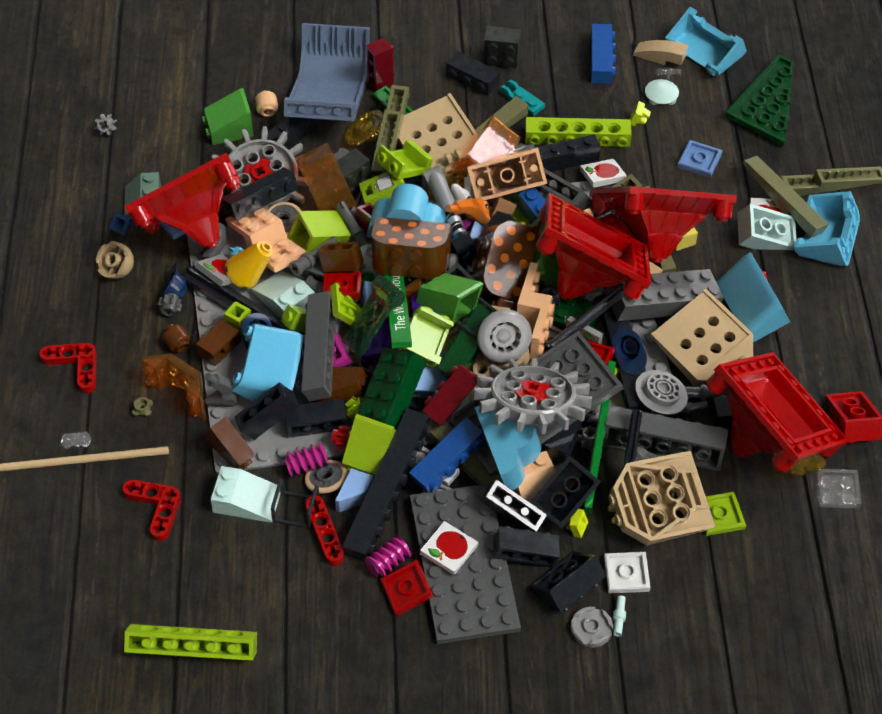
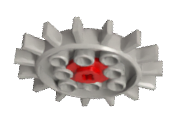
M263 126L261 139L250 140L246 129H243L242 139L245 143L235 147L228 139L224 140V146L231 152L228 156L233 166H241L239 169H235L241 180H249L246 184H239V189L279 170L273 169L274 165H280L281 168L285 167L293 172L298 185L312 187L311 178L299 177L298 174L299 170L312 167L311 159L296 162L294 156L303 151V145L300 142L290 150L283 146L287 140V132L283 131L277 142L267 140V127ZM273 151V154L266 155L265 152ZM213 154V155H212V160L215 159V158H217V157H219V156ZM257 158V161L250 162L249 159ZM225 188L223 189V196L233 193L230 190L226 191ZM294 191L263 208L268 210L274 204L287 202L290 198L304 204L305 198L300 193Z
M533 357L530 366H518L514 359L511 358L509 359L508 369L505 371L493 364L490 365L489 376L491 377L478 375L477 387L481 388H474V400H484L480 401L479 412L481 414L496 410L494 424L499 425L508 419L516 423V431L520 433L524 425L539 426L541 434H546L547 425L557 423L564 430H568L569 419L567 416L583 421L585 418V409L583 408L591 409L592 397L584 396L589 395L590 384H574L578 380L577 371L562 375L559 373V362H555L549 369L538 366L537 358Z

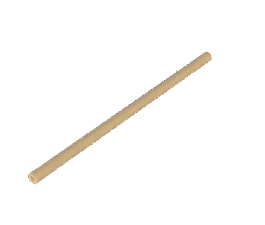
M169 447L1 463L0 472L169 454Z

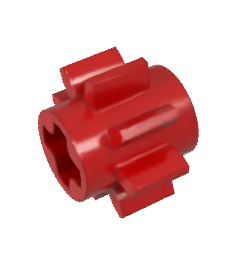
M341 425L339 429L333 430L331 442L337 444L336 449H346L351 433L349 431L350 426Z

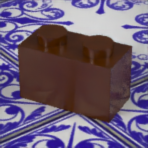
M359 242L327 243L318 251L323 272L338 273L340 271H348L352 273L356 272L364 263Z
M223 320L219 321L196 343L198 356L216 366L241 342L239 330Z

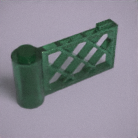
M382 276L375 278L372 282V294L341 340L359 357L365 354L370 346V342L391 310L401 306L405 300L404 293Z

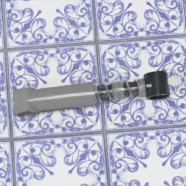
M440 165L424 171L423 174L433 193L437 206L445 212L446 222L451 224V234L453 235L451 240L458 255L461 256L475 249L476 246L469 232H466V229L463 228L464 225L461 217L452 212H447L445 209L446 205H452L455 199Z

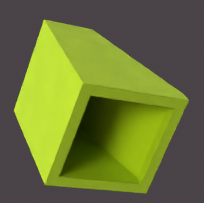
M299 211L287 238L303 248L305 252L310 253L332 236L338 239L334 243H343L344 240L348 242L351 235L337 211Z
M356 414L342 464L346 466V470L350 472L352 468L375 477L396 432L395 428Z

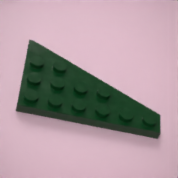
M779 54L726 111L725 117L783 147L786 142L794 61Z

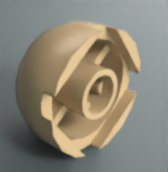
M110 241L111 243L101 246L97 253L96 263L99 266L98 271L104 277L112 279L123 278L132 270L134 256L126 245Z

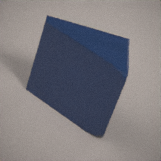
M115 212L108 229L124 236L134 225L132 219Z

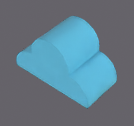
M402 184L393 190L391 198L380 199L374 204L367 237L372 238L371 233L376 217L446 223V215L439 206L428 203V195L421 187L413 184Z
M480 406L475 407L503 483L513 491L524 480V467L533 463L541 452V443L535 426L524 425L520 433L516 431V423L508 419L499 425L494 424L496 410L481 414L479 412Z

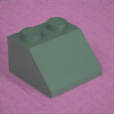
M159 172L140 173L125 186L124 206L160 188ZM124 207V214L129 215Z

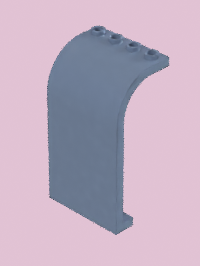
M302 24L300 70L290 97H285L284 117L355 121L367 82L366 45L370 44V27Z

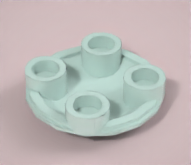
M658 79L647 84L645 94L652 105H673L676 102L679 90L673 82Z

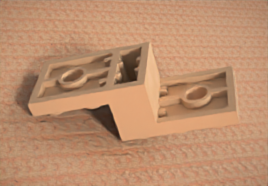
M263 207L239 220H235L231 216L225 219L229 227L244 236L247 248L259 241H265L271 245L273 254L266 267L275 273L288 267L291 261L298 260L303 253H306L303 248L287 238L282 220Z
M533 262L530 263L517 304V312L527 319L531 332H533L530 362L532 357L538 358L544 354V343L548 342L549 331L547 330L552 328L554 317L551 316L555 304H552V296L539 293L540 285L537 283H539L541 272H538V263Z

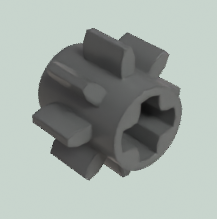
M167 293L164 295V298L160 297L159 310L165 316H174L176 312L181 311V299L176 294Z

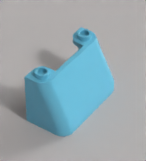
M689 7L665 38L668 41L688 44L686 56L704 67L710 75L719 76L747 52L744 41L737 35L735 37L732 35L728 36L707 23L705 18L696 16L697 10Z
M851 191L809 195L807 204L829 225L822 234L812 238L805 234L804 239L798 238L794 242L795 253L801 257L838 266L849 265L860 222L859 210Z
M751 252L744 255L717 281L733 315L753 333V342L790 323L782 305Z
M254 323L251 326L248 325L243 335L245 336V341L250 343L243 369L240 372H236L233 376L232 391L254 402L279 382L293 390L304 335L295 331Z

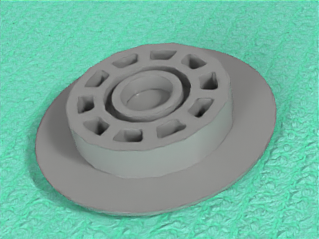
M498 310L487 316L481 323L477 336L478 345L481 352L491 361L509 363V359L513 358L515 361L527 351L531 342L532 332L529 322L522 314L514 310Z
M649 370L642 373L636 380L635 388L638 398L647 408L654 412L671 415L683 410L687 404L688 395L684 385L670 373L661 370Z

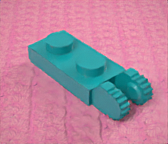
M513 80L507 82L508 87L505 85L500 87L501 94L507 97L509 101L517 96L527 103L528 114L532 117L545 108V103L522 87H519Z

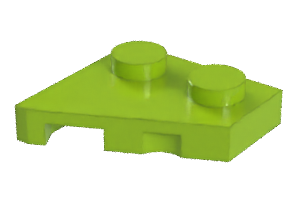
M338 283L331 285L333 316L358 330L365 327L364 311L354 303L349 295L344 297L341 294Z

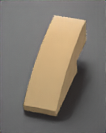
M668 40L639 42L633 56L665 65L667 61L682 65L687 55L688 44Z

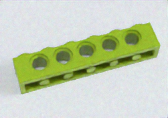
M526 117L525 144L548 145L595 134L600 146L630 147V119Z
M130 624L125 631L124 652L253 660L257 653V632Z

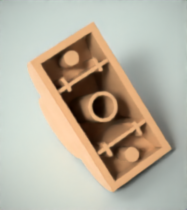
M538 148L503 154L467 167L475 198L483 200L547 184Z

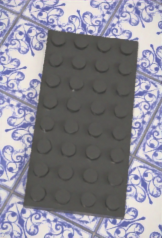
M579 331L537 358L538 366L549 369L555 362H559V373L562 375L577 371L578 380L574 384H590L589 395L584 396L592 397L591 409L583 408L585 409V414L624 389L621 382ZM473 400L452 414L449 418L450 422L456 427L467 417L483 431L475 407L480 406V401L484 400ZM567 416V418L569 419V425L577 420L575 418ZM557 423L547 425L546 434H541L539 426H535L541 444L563 430ZM486 439L483 446L473 453L489 475L493 477L499 473V470Z
M490 484L410 495L420 550L444 521L478 542L477 548L455 575L421 555L424 575L434 597L429 599L437 644L521 632L507 561L494 558L493 537L499 528L497 514L480 501Z

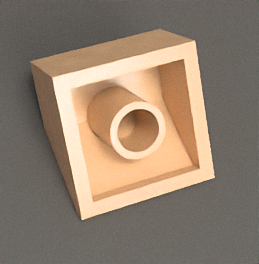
M547 451L541 452L533 463L524 467V480L515 489L518 495L529 503L555 473Z

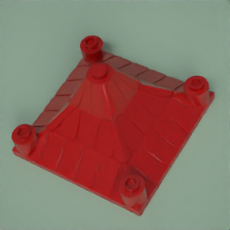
M224 153L124 207L135 226H140L145 233L149 232L151 235L158 232L161 226L160 222H163L165 225L185 232L203 248L211 249L217 246V241L220 240L218 212L223 189L225 188L226 191L230 190L233 192L240 188L239 184L242 181L227 153Z
M634 186L590 188L589 196L592 197L591 211H594L596 215H605V212H609V207L615 210V214L633 231L635 238L648 245L649 258H651V262L662 263V259H667L680 243L683 236L704 220L706 215L713 213L716 221L728 222V218H732V207L736 203L737 195Z
M551 193L548 194L543 207L538 213L540 221L545 224V229L536 245L538 251L544 255L556 252L559 264L557 292L560 293V297L565 300L575 299L592 291L594 288L616 286L621 283L625 284L622 291L627 299L632 301L634 299L639 300L644 290L648 289L652 283L648 245Z
M773 352L719 364L714 369L715 372L707 380V388L711 393L722 394L727 390L730 394L728 398L733 416L730 445L732 452L736 456L746 457L760 451L776 453L772 457L773 467L779 472H787L799 460L819 454L822 457H831L840 447L845 446L850 441Z

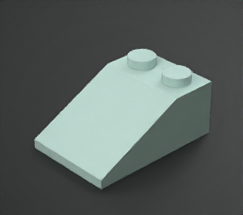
M749 204L737 213L739 245L751 249L794 250V242L797 240L796 224L793 216Z
M282 270L251 289L280 318H282L288 304L305 308L308 295L315 294L303 280Z
M221 466L211 497L213 513L272 523L271 505L277 485L242 469ZM279 492V496H278V499H277V502H276V505H275V511H276V508H277V504H278V501H279V497H280L281 492Z

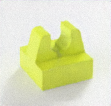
M640 101L631 114L630 120L633 126H636L637 123L645 125L647 118L649 119L651 112L644 108L645 104Z
M578 509L566 524V529L571 530L573 536L577 538H582L588 524L584 510Z

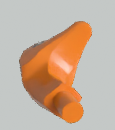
M481 198L454 201L452 205H446L445 207L447 212H452L455 215L465 213V216L469 219L478 221L485 226L491 220L488 203Z

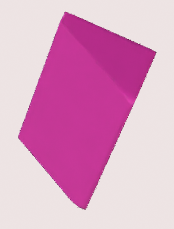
M335 332L333 367L350 365L353 361L340 335Z

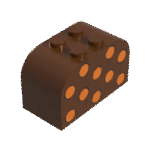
M376 217L371 233L372 267L376 272L383 275L433 279L446 272L451 255L450 223Z
M507 221L491 226L483 232L481 239L476 245V258H474L471 269H473L471 276L476 281L483 283L482 297L493 300L503 297L518 303L530 263L533 259L539 229L514 221Z

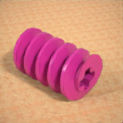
M320 442L317 443V448L310 444L309 451L302 447V453L295 449L294 456L288 451L287 458H285L291 477L293 476V470L299 475L301 468L308 472L309 465L313 470L316 469V463L321 468L324 466V461L329 465L324 446Z
M396 536V538L390 540V543H385L383 547L377 549V552H373L371 557H366L365 564L375 577L378 574L385 577L384 569L391 572V564L397 568L399 566L397 560L403 563L405 562L403 555L410 558L411 553L405 541L400 536Z

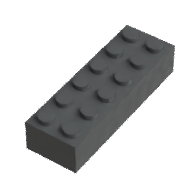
M710 269L651 274L652 283L648 289L644 290L639 300L634 299L632 301L623 296L611 308L617 321L674 316L705 289L720 302L723 301L724 296ZM619 285L606 287L605 295L609 294Z
M610 406L605 425L603 447L626 452L632 410L620 406ZM643 412L636 454L655 458L691 451L695 466L720 471L729 430L717 426L703 425L698 422L684 421L679 418L674 419L659 414L654 415Z

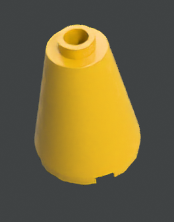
M259 241L230 257L225 264V267L227 266L228 269L226 273L229 279L241 288L243 286L248 287L247 289L254 287L273 254L271 245L268 242Z

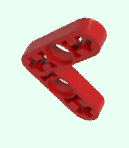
M93 344L45 346L40 350V358L45 365L78 363L77 383L79 390L82 393L94 391L96 388L97 354ZM67 351L73 352L69 357L63 356ZM86 365L92 366L88 371L82 370ZM85 378L89 380L88 385H85Z
M138 480L125 482L123 492L128 500L157 505L150 526V533L155 541L166 540L170 534L181 501L179 490L172 486ZM150 490L157 491V494L153 497L146 495ZM171 495H174L175 497H172V498H171V501H170L171 505L168 504V503H169L168 497H171ZM168 510L171 512L168 517L160 516L162 511ZM160 523H162L163 531H160V533H156V531L160 530Z

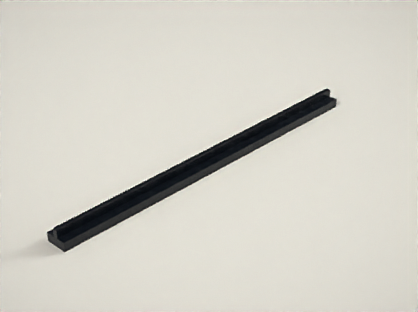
M195 265L186 267L187 272L183 275L186 279V284L223 307L229 309L236 301L251 309V314L261 313L266 315L272 327L290 330L281 322L280 317L228 285L219 286L196 269ZM295 331V332H298V333H300V334H302V335L305 334L304 332ZM303 342V346H302L301 355H302V352H303V350H304V348H305L304 342ZM352 363V364H350V365H346V366H343V367H360V366L356 365L355 363ZM363 369L366 375L368 376L370 383L373 374ZM412 399L409 409L426 414L423 411L425 406Z

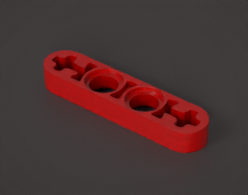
M316 496L314 504L318 506L319 512L316 513L313 506L311 524L326 562L331 566H338L344 560L343 548L323 499ZM309 497V498L306 500V510H307V511H308V507H309V504H310L311 497ZM325 519L327 523L319 526L316 524V521ZM326 535H331L334 538L331 542H324L322 540ZM332 548H334L335 554L338 555L337 558L331 555Z

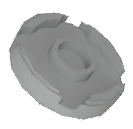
M590 606L580 609L573 616L571 633L574 639L581 645L592 648L599 647L607 643L612 636L613 623L606 611Z

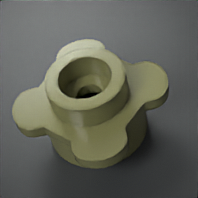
M140 397L133 402V415H151L152 400Z

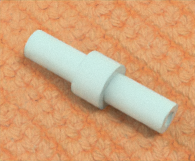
M621 595L617 596L616 610L613 612V621H615L613 635L616 637L622 636L623 622L626 620V611H624L626 598Z

